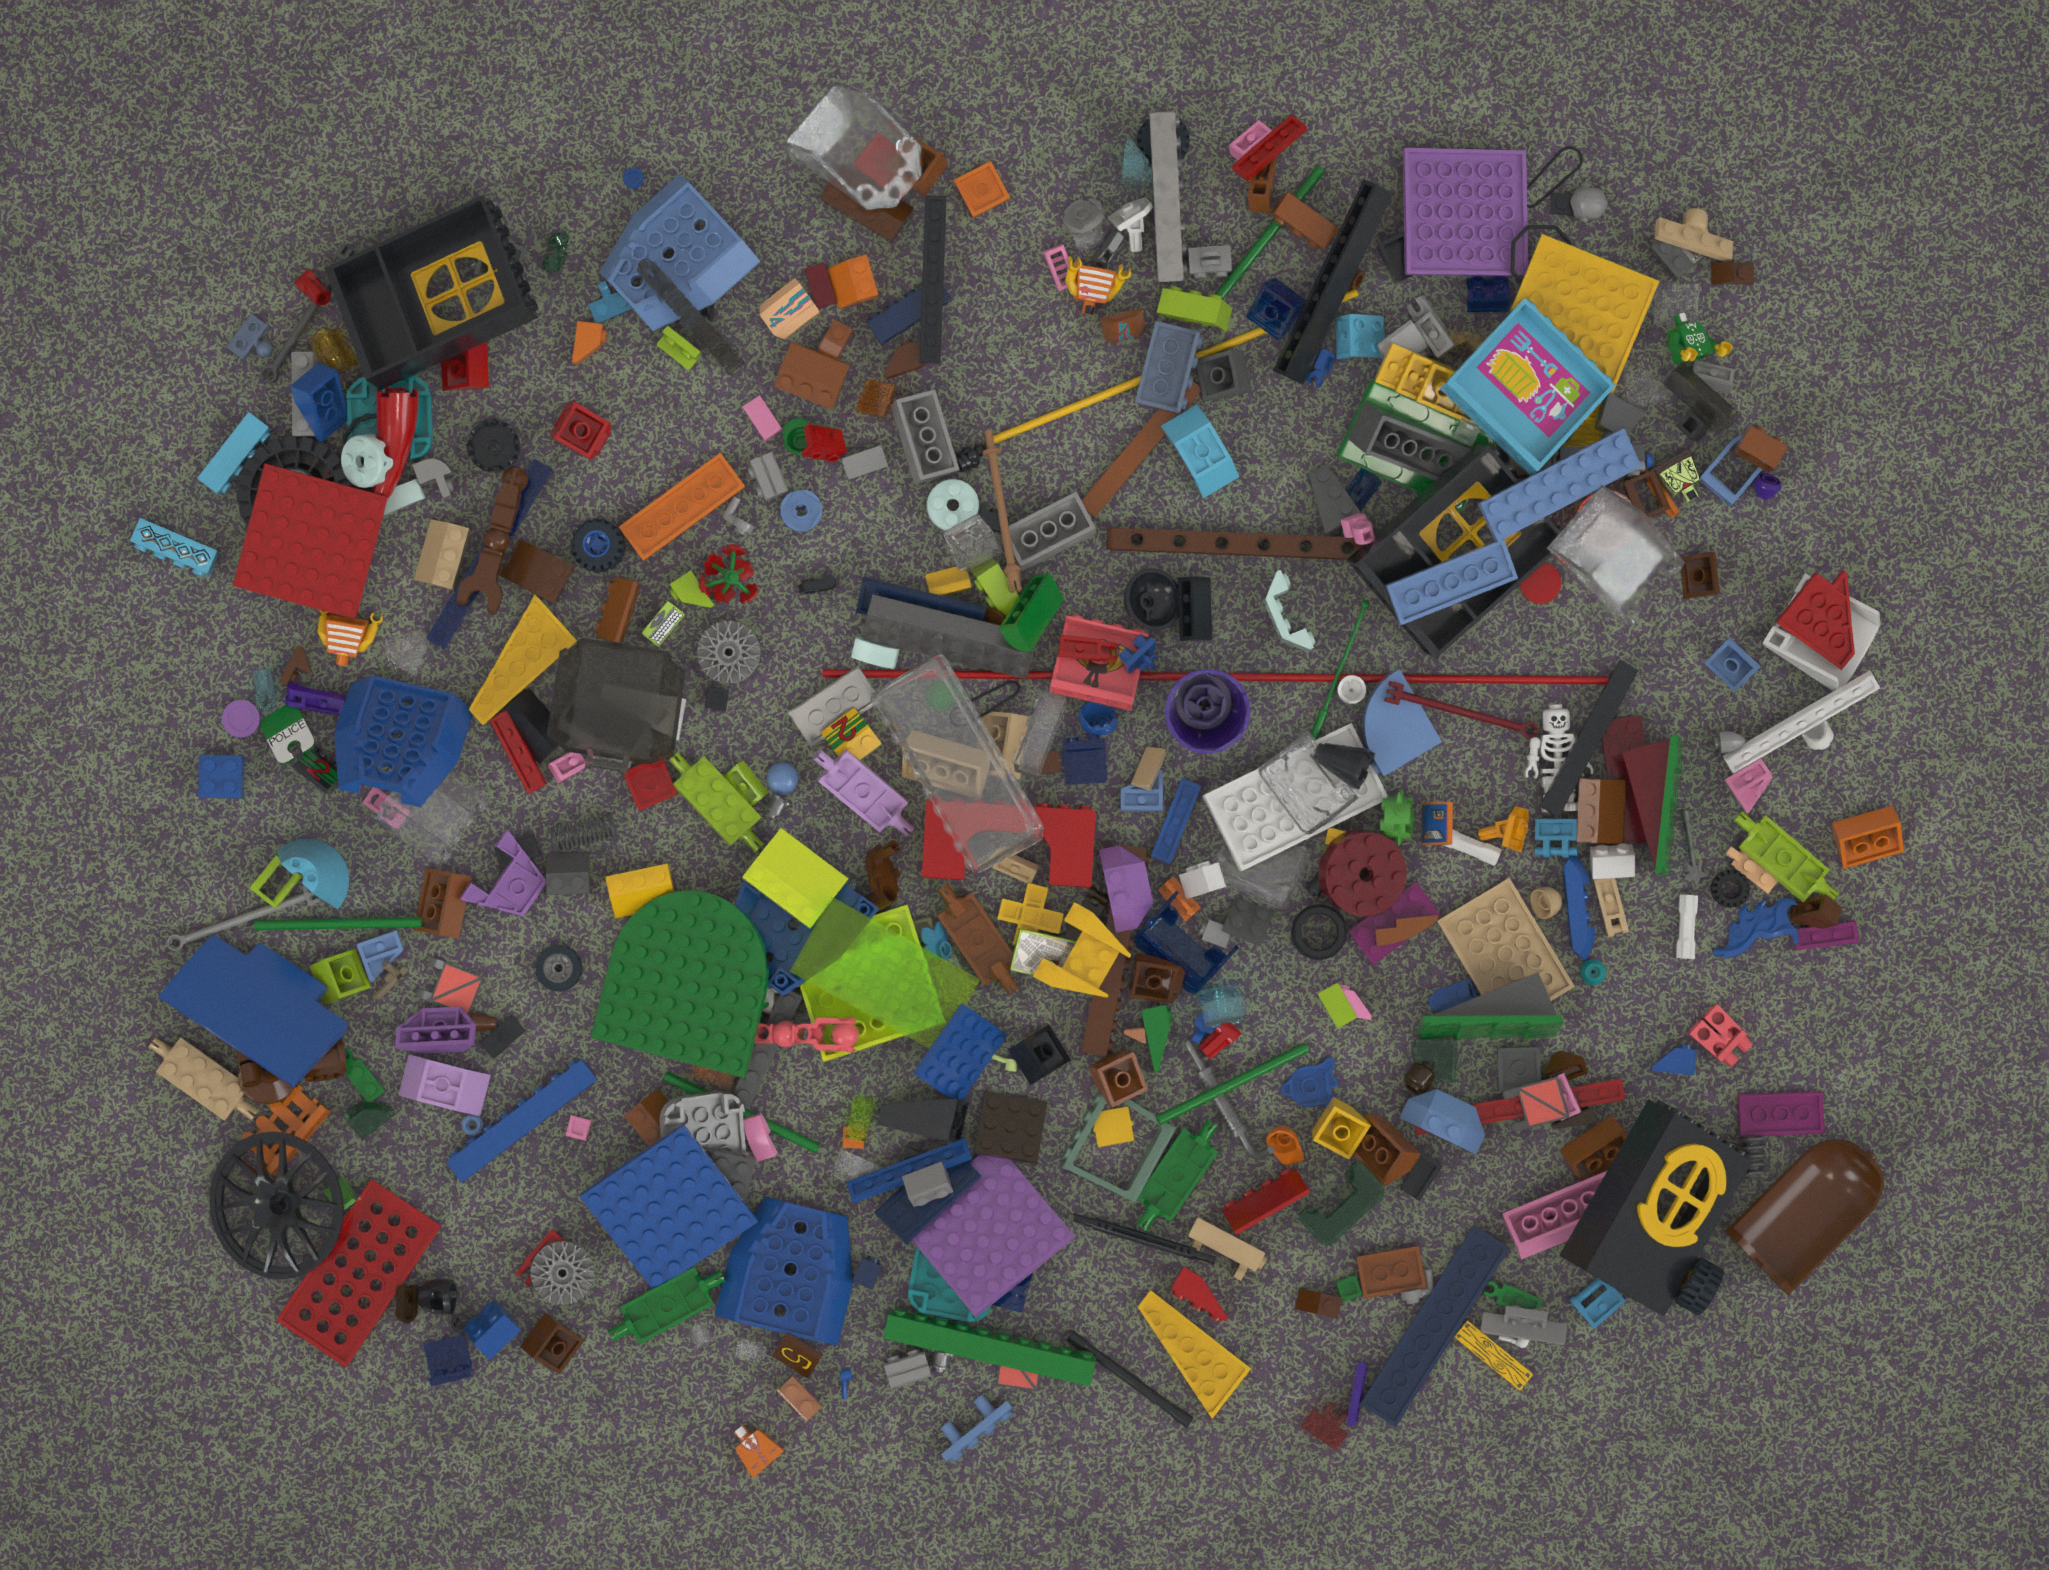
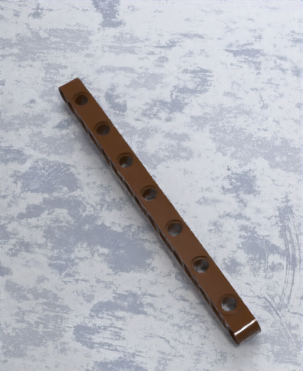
M1107 528L1106 550L1337 560H1347L1363 546L1356 544L1354 537ZM1140 535L1143 538L1142 544H1132V536ZM1180 536L1184 538V546L1176 547L1173 543L1175 537ZM1218 538L1226 540L1227 546L1224 549H1219L1215 545V541ZM1260 540H1266L1269 543V548L1265 551L1260 550L1257 543ZM1305 541L1310 543L1311 550L1309 552L1301 551L1300 543ZM1345 543L1351 544L1353 552L1345 554L1342 551V545Z

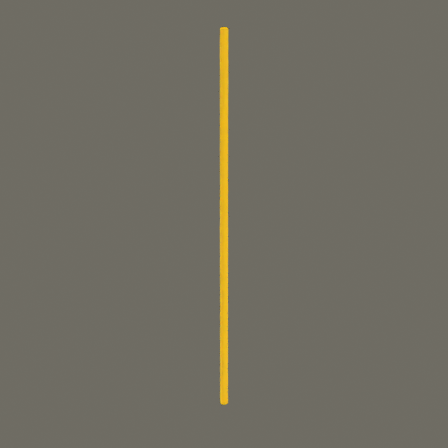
M1357 290L1347 291L1342 303L1359 296ZM1301 311L1293 313V315H1295L1298 319V316ZM1284 317L1281 318V319H1278V320H1280L1281 322H1283L1284 324L1288 321V320L1285 319ZM1273 321L1271 323L1272 325L1274 324L1276 328L1278 327V329L1283 327L1277 321ZM1261 326L1197 352L1195 356L1198 359L1205 358L1271 331ZM1141 376L993 435L994 444L1134 388L1140 384Z

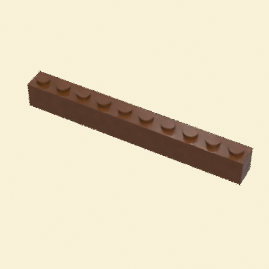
M1122 844L1124 849L1143 860L1146 867H1148L1150 855L1146 854L1147 849ZM1110 907L1106 928L1126 950H1132L1134 938L1130 937L1131 930L1116 933ZM1121 953L1116 957L1099 987V990L1108 994V997L1092 995L1081 1050L1083 1053L1106 1057L1107 1053L1111 1054L1113 1041H1109L1111 1032L1115 1033L1117 1020H1114L1115 1012L1120 1011L1122 1001L1118 999L1119 991H1124L1126 979L1122 978L1123 970H1128L1130 958H1126Z

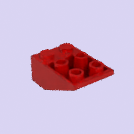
M1182 1266L1170 1286L1173 1290L1172 1295L1182 1301L1184 1298H1187L1191 1301L1190 1305L1200 1312L1205 1309L1210 1312L1208 1314L1210 1318L1219 1323L1221 1320L1226 1322L1228 1319L1203 1278L1187 1267Z

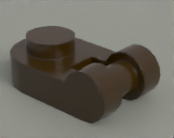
M406 1285L397 1286L396 1295L398 1298L395 1316L398 1321L408 1324L416 1318L418 1310V1296L416 1292L419 1289L418 1285H409L408 1287Z

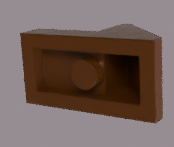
M1726 261L1711 264V285L1754 284V263Z
M297 645L279 683L285 686L291 682L295 683L299 676V673H297L298 668L313 675L304 647Z

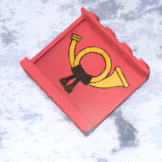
M1066 615L1062 635L1102 639V641L1118 643V649L1116 650L1101 648V653L1116 655L1117 661L1112 663L1100 660L1098 662L1063 658L1057 655L1049 692L1132 711L1140 670L1137 667L1131 674L1126 672L1125 665L1120 660L1119 654L1126 648L1133 654L1136 653L1138 649L1133 645V641L1140 634L1148 639L1149 634L1141 629L1129 630L1119 624H1112L1111 626L1097 619L1089 621L1079 615Z

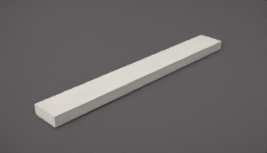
M1869 670L1744 743L1737 750L1723 755V758L1734 774L1877 691L1880 687Z

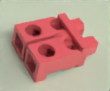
M1713 1004L1701 1017L1703 1020H1699L1687 1032L1692 1039L1699 1043L1717 1061L1723 1062L1730 1067L1738 1061V1058L1731 1052L1736 1046L1743 1053L1752 1046V1043L1746 1037L1747 1033L1718 1004Z

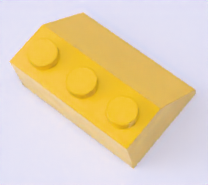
M669 864L605 877L616 919L634 915L650 901L665 894L675 892Z

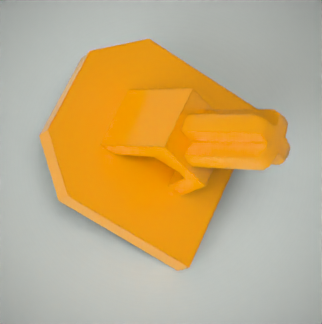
M1515 806L1507 820L1495 822L1494 826L1479 829L1478 836L1480 840L1485 841L1499 837L1503 839V847L1522 853L1525 837L1528 832V810Z

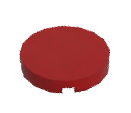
M1544 563L1524 580L1519 587L1528 601L1534 604H1545L1551 602L1558 595L1562 580L1554 566Z

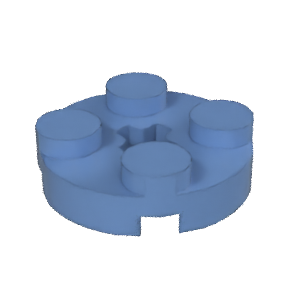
M793 491L786 495L781 503V517L785 525L791 530L807 532L819 524L822 518V505L819 498L811 491ZM803 505L806 506L805 511L807 514L798 516L796 508H801Z

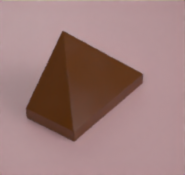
M1563 1051L1555 1052L1543 1071L1545 1079L1565 1073L1568 1081L1588 1074L1582 1056Z

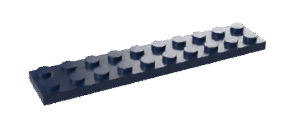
M1475 1225L1472 1226L1361 1400L1360 1404L1393 1426H1397L1508 1252L1509 1247Z

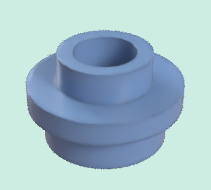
M468 1115L462 1121V1129L468 1135H477L483 1129V1121L477 1115ZM470 1121L476 1122L477 1126L475 1129L469 1127Z

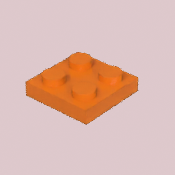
M991 161L954 180L973 218L1010 200V196Z

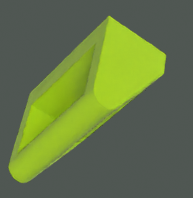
M278 855L272 859L250 886L253 892L275 909H277L303 877L298 872L294 873L273 900L259 890L281 864Z

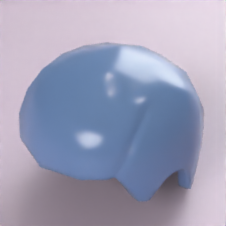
M778 762L768 771L766 778L768 788L776 795L784 796L790 794L798 784L799 775L797 769L791 763Z

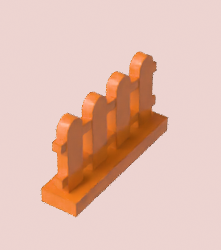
M298 1084L283 1103L280 1101L269 1105L270 1110L273 1112L269 1119L265 1116H259L256 1119V1126L260 1129L256 1134L262 1132H283L274 1124L279 1117L289 1126L285 1133L292 1134L295 1131L294 1136L307 1141L332 1111L324 1105L320 1104L318 1106L319 1101L316 1098L311 1100L302 1092L304 1087ZM292 1101L303 1110L299 1116L288 1108ZM309 1115L310 1117L304 1122L303 1120ZM245 1132L242 1135V1140L254 1134ZM275 1143L271 1149L266 1144H263L265 1165L268 1164L266 1169L270 1174L277 1176L279 1153L276 1154V1152L279 1150L280 1144ZM286 1145L287 1163L298 1152V1149ZM257 1146L250 1150L256 1153Z

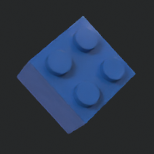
M199 755V798L244 799V756Z
M495 1299L485 1304L482 1311L476 1317L471 1318L464 1327L473 1345L489 1360L521 1331L513 1316Z

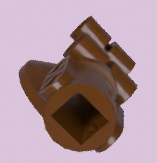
M342 1038L303 1077L307 1082L332 1080L345 1076L346 1058ZM236 1050L239 1063L238 1083L248 1098L262 1104H274L286 1099L293 1092L294 1088L274 1074L264 1072L259 1064Z

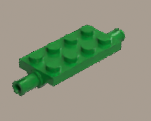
M1207 1119L1198 1134L1193 1135L1186 1129H1182L1137 1198L1146 1205L1147 1209L1136 1225L1141 1227L1147 1221L1142 1229L1148 1231L1157 1216L1161 1215L1170 1222L1173 1220L1218 1154V1151L1209 1146L1208 1141L1219 1126L1213 1124L1210 1130H1208L1212 1122Z
M693 1267L620 1307L625 1317L624 1322L607 1330L609 1335L618 1332V1334L611 1337L612 1341L615 1342L631 1333V1335L634 1334L640 1345L714 1305L715 1303L709 1292L710 1289L726 1282L724 1276L715 1280V1278L722 1275L721 1270L719 1269L703 1279L696 1268Z

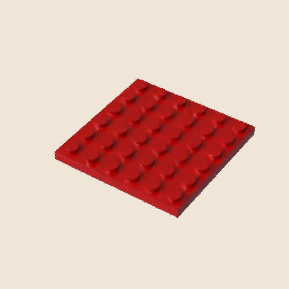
M265 463L233 586L356 619L388 497Z

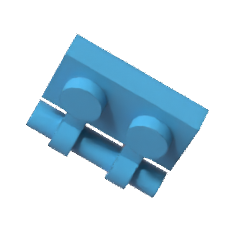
M1536 819L1535 840L1543 841V847H1535V855H1543V857L1562 855L1563 858L1577 856L1578 847H1570V841H1577L1578 819ZM1551 841H1562V847H1551Z

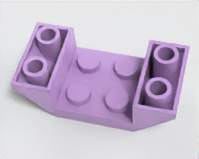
M409 1054L398 1095L419 1102L481 1116L491 1075Z

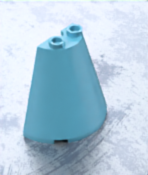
M299 839L289 842L277 851L281 864L292 874L299 872L303 875L302 884L334 908H340L348 893L349 872L344 859L336 849L320 840Z

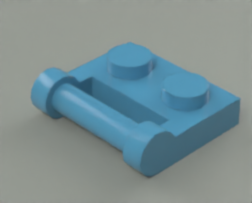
M1598 1278L1578 1295L1572 1296L1569 1299L1593 1329L1626 1302L1615 1288ZM1603 1284L1606 1290L1584 1308L1581 1302Z

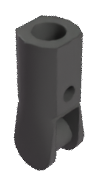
M1111 230L1102 246L1094 254L1092 261L1098 262L1101 268H1106L1124 236L1115 230Z

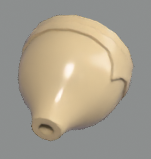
M1550 887L1537 888L1533 890L1530 896L1532 910L1541 919H1548L1557 914L1561 909L1562 902L1565 900L1563 892H1558Z

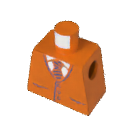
M742 1425L734 1432L741 1441L735 1450L752 1478L784 1452V1449L759 1428L751 1434Z

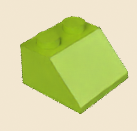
M356 949L323 959L309 966L313 977L327 986V991L321 996L324 1005L371 988Z

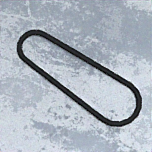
M1567 146L1558 151L1527 185V190L1554 160L1567 149H1572L1579 154V165L1535 204H1527V208H1534L1580 169L1583 163V156L1580 150Z
M1009 680L955 707L949 716L950 723L957 728L971 725L1016 697L1021 690L1020 684L1017 681ZM1013 683L1017 685L1016 693L968 723L958 725L953 722V714L959 708L1007 684Z

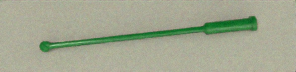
M1367 600L1361 602L1362 608L1323 709L1319 711L1310 737L1307 739L1310 743L1318 739L1323 727L1331 697L1365 609L1369 607Z

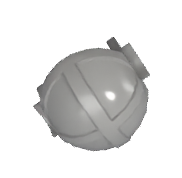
M1582 184L1581 188L1576 189L1570 201L1575 219L1581 223L1598 219L1603 215L1608 206L1603 191L1599 188H1591L1590 184Z

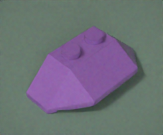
M1120 845L1100 849L1099 854L1115 931L1117 933L1137 929L1153 904L1145 862Z
M462 1007L423 1008L412 1015L404 1024H400L397 1027L395 1048L422 1054L464 1052L474 1045L476 1024Z

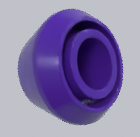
M1760 473L1754 479V491L1757 497L1763 500L1773 498L1782 488L1780 480L1768 473Z

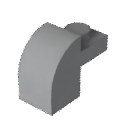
M426 459L412 464L421 486L437 481L443 499L446 500L453 497L451 494L454 491L450 479L446 480L445 478L453 475V473L445 463L437 459Z

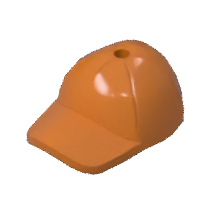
M1279 1125L1270 1131L1266 1139L1267 1146L1274 1147L1275 1151L1273 1154L1282 1164L1292 1165L1304 1160L1299 1138L1290 1127Z

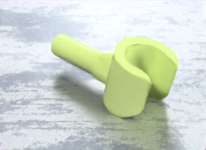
M996 1054L992 1056V1059L1006 1063L1005 1070L1017 1071L1018 1064L1015 1060L1003 1058Z

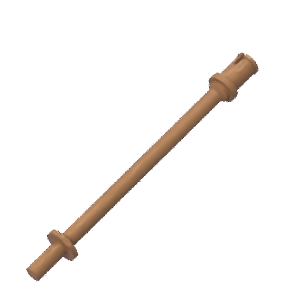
M992 430L984 431L987 449L982 454L989 458L1007 562L1004 574L1007 575L1009 592L1014 593L1015 587L1016 592L1022 591L1019 576L1021 569L1020 566L1015 564L997 455L1001 453V449L995 448Z

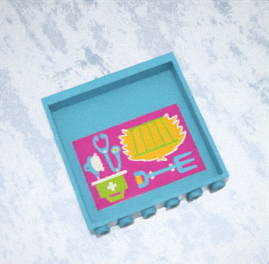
M1524 298L1440 389L1531 476L1541 469L1613 390L1615 385L1608 375L1603 374L1597 368L1595 362L1588 359L1578 346L1573 345L1567 339L1564 332L1558 330L1547 316L1542 315L1537 310L1533 302Z

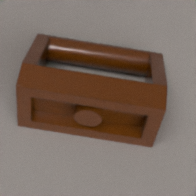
M1655 470L1622 483L1638 523L1671 509ZM1649 477L1661 508L1646 514L1634 483Z

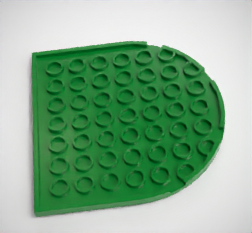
M676 891L660 896L644 905L625 924L614 944L591 1038L746 1078L769 980V969H767L765 955L767 954L766 949L753 922L730 901L701 891Z

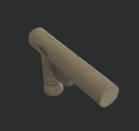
M388 960L383 962L382 967L388 973L383 977L386 983L374 994L376 999L380 1001L409 971L404 965L397 969Z

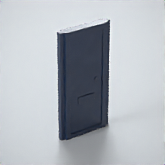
M967 1161L946 1169L953 1193L943 1198L931 1200L925 1205L914 1207L908 1198L904 1185L874 1211L875 1215L907 1245L982 1177Z

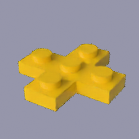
M1028 883L1023 903L1002 898L997 919L1018 924L1013 945L1016 944L1019 928L1038 932V929L1059 934L1064 913L1044 909L1048 892L1047 887Z

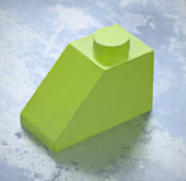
M691 570L670 584L672 589L669 591L676 601L680 599L683 603L708 608L715 606L711 599L700 591L698 580Z

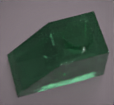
M360 1101L358 1104L350 1106L346 1110L344 1117L350 1127L363 1140L393 1117L395 1111L390 1103Z

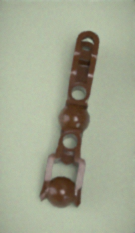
M519 466L508 467L502 475L503 486L496 498L489 527L492 528L486 531L483 542L485 547L482 548L475 573L465 578L460 584L456 600L458 605H466L474 592L483 591L488 597L487 612L491 615L498 613L503 599V591L497 581L505 554L502 552L510 544L509 533L512 531L520 507L522 490L528 484L527 472Z

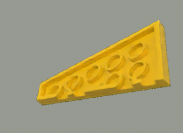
M1150 1290L1138 1305V1308L1213 1419L1251 1368Z

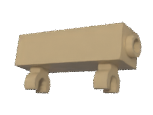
M1199 1217L1196 1218L1188 1233V1236L1195 1240L1191 1247H1195L1200 1251L1201 1246L1204 1244L1240 1263L1233 1276L1240 1281L1244 1277L1247 1268L1256 1272L1257 1268L1262 1269L1267 1260L1264 1257L1265 1252Z

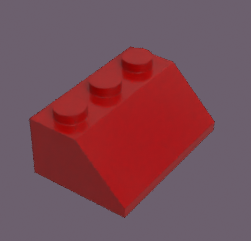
M487 342L441 362L442 391L489 388Z

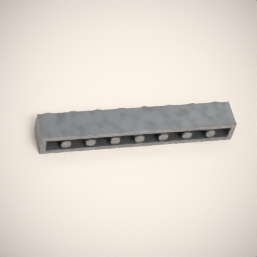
M1174 110L1149 112L1157 278L1158 282L1183 281V276L1187 275V263L1182 261V255L1186 254V242L1181 241V233H1185V222L1180 221V212H1184V201L1179 200V191H1183L1182 178L1178 179V170H1182L1181 157H1177V149H1181L1180 136H1176V128H1180L1179 115H1175Z

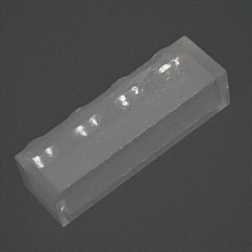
M1042 690L1040 697L1037 696L1035 699L1033 715L1030 714L1027 719V731L1021 734L1019 745L1021 746L1019 751L1014 752L1012 758L1015 772L1037 779L1040 777L1067 708L1066 697Z

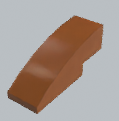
M1438 915L1394 919L1395 928L1374 930L1376 947L1390 945L1417 935L1438 920Z

